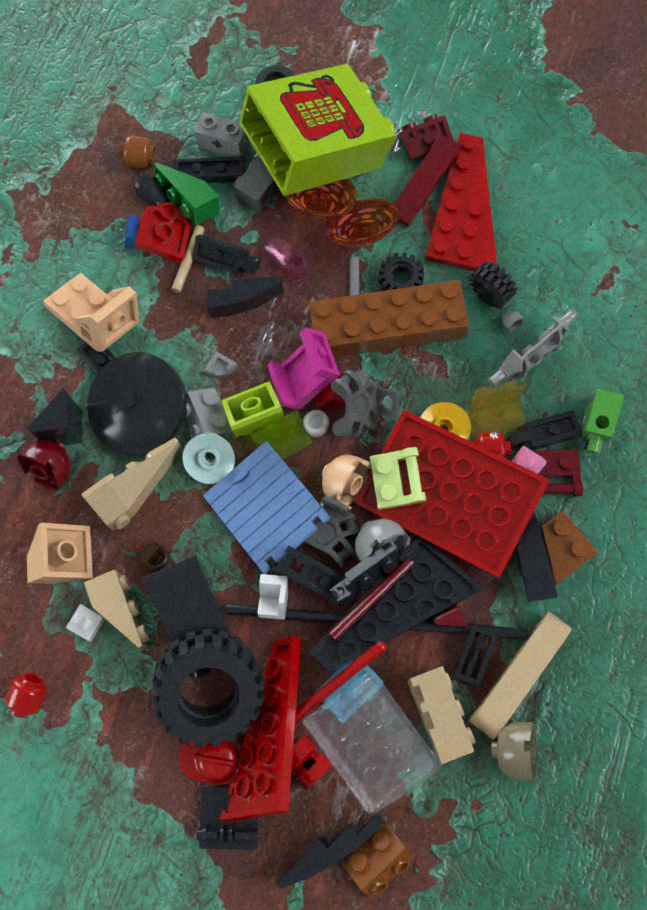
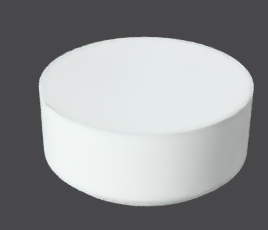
M312 410L304 416L303 427L308 435L320 437L327 432L329 420L324 412Z

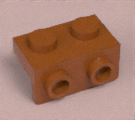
M385 823L341 863L360 890L369 898H373L383 893L388 883L396 875L402 874L408 869L414 856L387 823Z

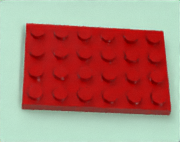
M403 410L380 454L401 451L411 447L418 448L419 456L416 459L422 492H425L426 501L379 510L371 470L354 503L382 518L395 521L403 529L500 579L550 479ZM406 460L399 461L404 496L411 494Z

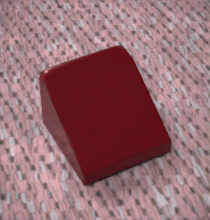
M457 604L433 617L438 625L468 626Z

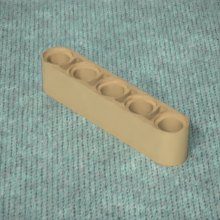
M548 611L474 712L469 722L492 740L495 739L563 644L572 628Z

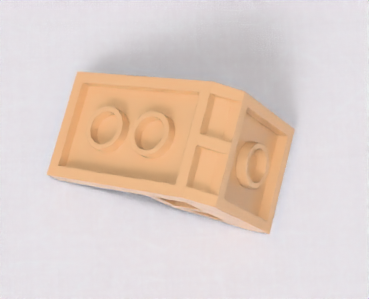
M79 273L43 300L44 306L93 349L103 352L139 323L137 292L128 286L114 289L106 294L82 273Z

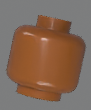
M129 135L125 142L120 143L119 156L123 157L126 166L144 170L154 163L155 146L152 145L148 138Z

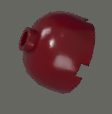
M36 440L31 442L16 458L18 466L26 475L30 471L36 476L33 480L34 482L51 490L61 488L72 470L71 459L66 452L67 449L58 441Z

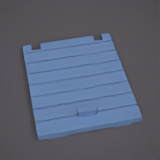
M267 441L203 495L265 575L271 570L267 563L271 558L277 563L281 562L286 556L285 550L288 545L296 549L318 530L317 526L313 523L317 518H320L324 524L331 519Z

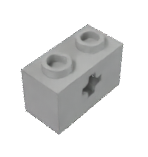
M202 112L194 130L199 149L226 157L244 156L250 143L239 122Z

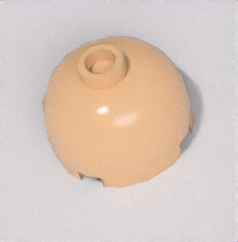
M341 455L332 460L322 471V485L325 495L348 506L350 510L352 507L349 505L355 502L368 477V469L372 470L370 462L353 455Z

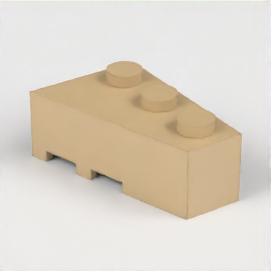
M443 666L409 679L407 682L439 764H445L474 752L472 747L473 744H476L474 736L469 727L465 728L462 716H464L463 709L459 700L454 698L451 690L453 689L452 682L448 673H445Z

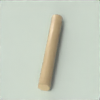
M197 225L194 229L184 259L171 288L175 293H181L193 262L195 238L199 234L203 235L205 230L202 226Z

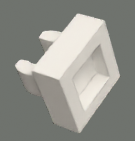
M80 604L66 628L92 642L105 618Z

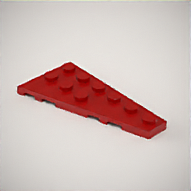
M459 133L457 143L461 145V150L450 166L425 260L475 271L484 261H492L493 264L497 263L483 137Z
M294 635L274 641L264 673L267 681L263 691V705L259 707L260 713L256 721L250 720L251 728L246 731L237 761L240 770L236 782H231L228 794L232 796L227 811L222 810L220 821L229 823L289 812L301 638Z

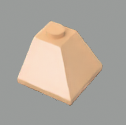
M40 523L27 555L28 583L55 584L92 579L90 526Z

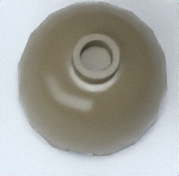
M534 722L510 723L500 731L498 741H492V758L498 759L500 770L512 780L521 782H535L537 762H535V751L538 752Z

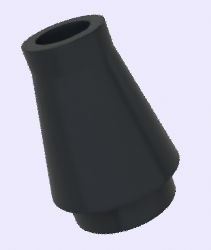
M143 175L134 184L136 195L150 204L159 206L169 202V199L164 195L153 177Z

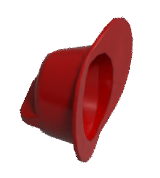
M227 739L221 741V746L213 747L212 743H207L204 748L195 747V742L190 741L188 745L182 744L179 765L183 773L193 780L217 785L230 784L236 781L240 770L237 761L242 747L235 740L229 743Z

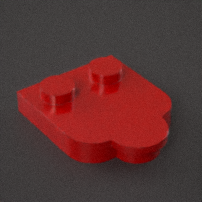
M165 202L159 206H148L141 216L134 248L182 263L189 237L190 223L184 216L179 214L178 208L172 203Z

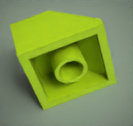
M270 381L221 400L236 438L242 435H249L257 429L274 425L278 421L285 419L282 407Z

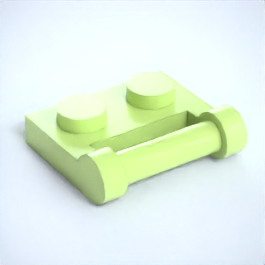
M417 447L370 456L379 510L426 501L425 492H422L416 459L419 456ZM406 460L411 494L404 496L399 461Z

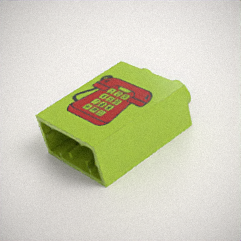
M348 64L247 86L239 124L284 196L381 169L396 136L392 121L388 117H383L372 100L369 87L366 83L359 81Z

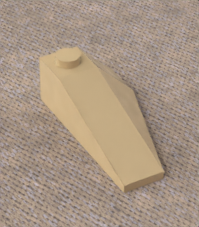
M175 437L150 451L143 462L135 463L132 461L127 464L126 470L122 474L115 477L111 473L82 493V496L112 531L121 529L131 521L130 518L137 513L183 448Z

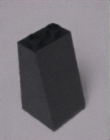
M196 555L144 577L146 586L171 642L177 638L184 641L186 633L195 631L196 635L203 634V629H211L212 634L217 635L219 630L226 631L229 638H233L205 565ZM202 668L188 676L193 675L195 679L210 673L209 668Z

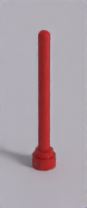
M383 641L377 642L296 708L294 732L296 731V726L299 725L298 721L385 652L386 644Z

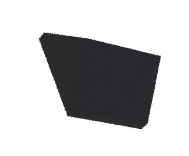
M62 389L28 426L27 430L38 440L58 441L63 445L83 443L81 408Z

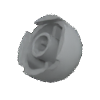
M385 518L368 521L362 525L355 540L356 555L361 562L388 542H391L397 553L402 554L410 545V537L395 521Z

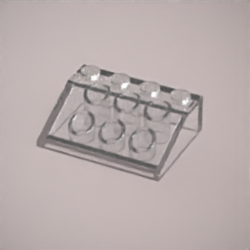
M370 668L301 720L369 816H372L416 788L443 767L378 676Z

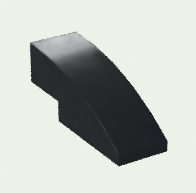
M282 276L232 279V288L207 289V309L210 318L243 313L271 301L284 292Z

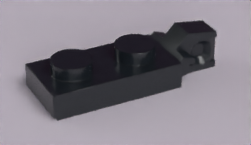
M200 234L195 238L192 259L197 262L237 274L239 272L245 273L246 270L256 272L260 269L262 260L249 255L250 251L236 245Z
M572 410L527 422L517 429L518 433L509 435L506 441L511 442V449L525 446L528 449L534 450L579 438L583 434L575 412Z
M388 542L346 572V578L330 589L332 595L341 606L352 601L354 596L360 591L370 588L379 577L385 573L392 572L402 562L395 547L391 542Z

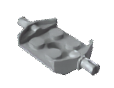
M570 309L561 318L553 316L554 324L538 338L539 342L535 346L528 345L520 354L512 350L498 371L488 378V383L495 388L504 379H509L516 383L515 379L517 377L524 378L533 366L541 363L552 350H557L560 344L563 343L566 330L569 332L568 325L577 319V313Z

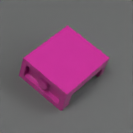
M307 327L299 333L303 343L302 346L283 363L271 361L268 364L280 405L297 410L304 407L340 375L325 333Z

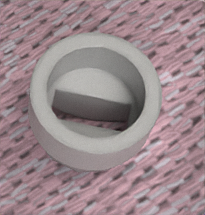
M516 310L507 311L502 318L504 327L510 333L518 330L525 322V318Z

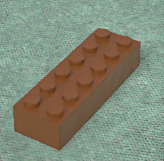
M460 280L309 302L312 329L325 333L334 358L464 339L469 328Z

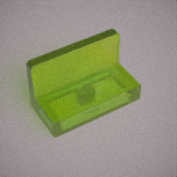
M297 410L251 434L256 449L267 441L282 460L312 445V441L303 427L302 419Z

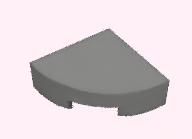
M216 351L202 372L208 377H225L238 368V364Z

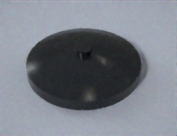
M144 352L123 354L107 363L95 377L87 400L88 419L95 435L108 448L127 455L148 454L150 451L173 439L183 423L187 407L185 386L178 372L165 360Z

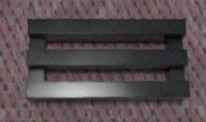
M471 623L452 676L479 687L499 634ZM476 631L480 632L465 674H462L461 670ZM485 636H490L475 678H472L470 676Z

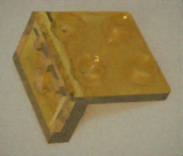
M510 381L498 388L483 387L473 393L467 413L474 438H477L480 432L506 433L515 431L526 423L520 404V399L526 389L525 382L517 383L516 381Z

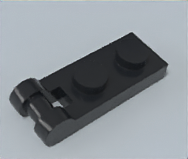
M288 545L285 550L286 556L282 563L279 562L275 570L340 605L330 589L346 577ZM296 559L302 562L298 571L291 569Z

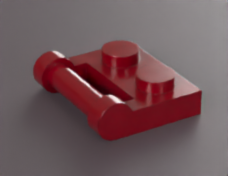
M579 450L533 451L547 461L539 475L546 478H571V484H548L543 495L572 494L573 497L583 496Z

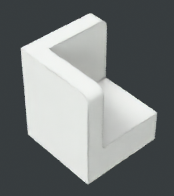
M261 574L259 581L260 600L257 612L258 617L285 619L288 599V577Z

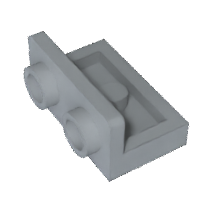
M215 387L187 392L185 420L189 427L191 439L205 433L216 434L222 438L228 437L233 433Z

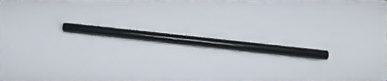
M226 604L225 613L227 615L258 617V606ZM286 608L285 619L336 624L346 613ZM427 620L411 630L467 635L471 624H468L467 627L438 625L435 621ZM478 625L498 633V638L528 639V629ZM476 631L474 636H479L480 632Z

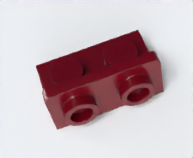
M434 114L424 118V123L416 126L415 122L401 127L402 131L397 135V138L402 140L409 161L426 155L440 134L453 140L445 115L437 118V115Z

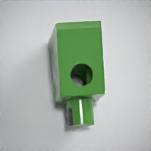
M597 388L587 398L581 424L583 434L581 437L587 438L584 451L600 454L602 442H606L613 437L624 399L623 394Z

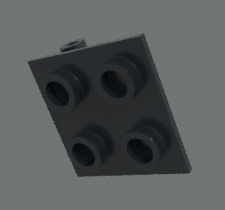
M202 787L200 828L197 829L199 849L257 850L258 818L229 823L220 821L222 810L227 811L232 796L228 794L229 787Z

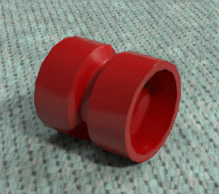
M305 734L293 745L291 772L296 773L295 780L307 791L333 764L323 753L316 752V745ZM309 758L313 766L307 771L302 764Z

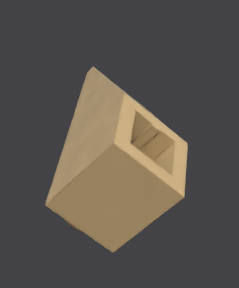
M114 569L84 582L92 607L138 648L148 649L146 641L149 640V636L145 626H140L137 615H140V611L135 600H130L128 590L131 587L126 575H121Z

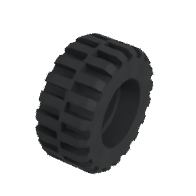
M203 629V634L196 635L195 631L186 633L184 641L177 638L171 642L170 650L165 649L162 652L160 662L156 663L154 668L152 706L153 710L156 711V719L159 724L163 726L166 724L165 732L171 737H175L176 734L179 735V742L188 745L192 741L195 742V747L204 748L207 743H212L213 747L221 746V741L227 739L229 743L236 740L239 731L245 733L251 728L249 720L256 721L260 713L259 707L263 705L264 695L262 690L264 685L258 661L254 658L253 651L249 646H243V641L237 636H233L232 639L229 638L226 631L219 630L217 635L212 634L211 629ZM202 668L221 669L230 674L235 681V687L230 696L223 702L209 707L197 706L187 701L180 692V685L188 675Z

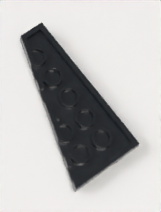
M418 536L399 556L401 561L406 557L410 558L414 566L336 642L327 633L309 652V655L331 674L355 661L377 642L383 641L386 644L480 592L483 587L430 542ZM385 573L379 577L332 629L390 573Z

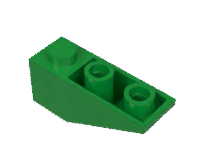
M154 163V180L160 189L162 188L167 193L169 200L172 203H176L186 218H190L195 225L220 213L219 195L205 181L165 165Z

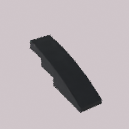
M533 512L513 551L516 554L520 577H523L528 603L556 599L558 597L537 517L535 512Z
M376 812L358 832L348 824L329 845L319 837L281 876L276 885L279 889L308 879L336 864L364 844L386 823L385 819Z

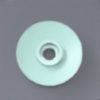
M205 433L195 436L187 443L183 451V464L187 473L195 480L205 484H215L233 470L235 454L231 445L224 438L216 434ZM206 453H213L215 455V458H207Z

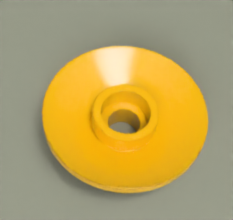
M449 402L433 404L420 417L439 427H446L450 432L466 440L470 436V419L467 413L456 404Z

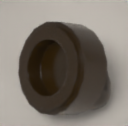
M153 541L140 554L139 563L151 571L161 570L169 560V552L159 543ZM162 555L161 561L158 564L154 565V563Z

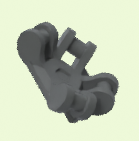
M345 370L341 374L340 379H335L331 382L332 390L346 402L345 416L333 424L332 430L334 435L355 439L361 434L362 430H369L371 427L369 419L371 417L375 418L377 414L394 418L399 417V392L378 387L366 371L358 370L354 373L350 370ZM385 396H389L392 400L393 406L391 410L381 403V399Z
M324 496L323 500H320L319 503L331 519L324 524L320 518H317L313 523L317 526L318 530L299 546L308 544L327 553L333 562L341 568L344 565V560L349 556L353 557L356 555L355 550L346 539L357 537L360 528H356L354 522L356 516L354 513L349 512L348 506ZM340 525H344L346 531L342 532ZM340 543L343 548L336 553L332 548Z

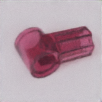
M279 236L273 237L267 242L264 254L287 273L290 281L300 283L308 278L309 270L304 253L295 251Z

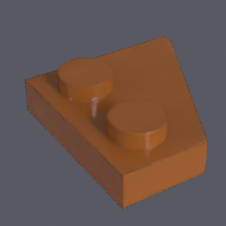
M563 510L540 527L555 585L598 553Z

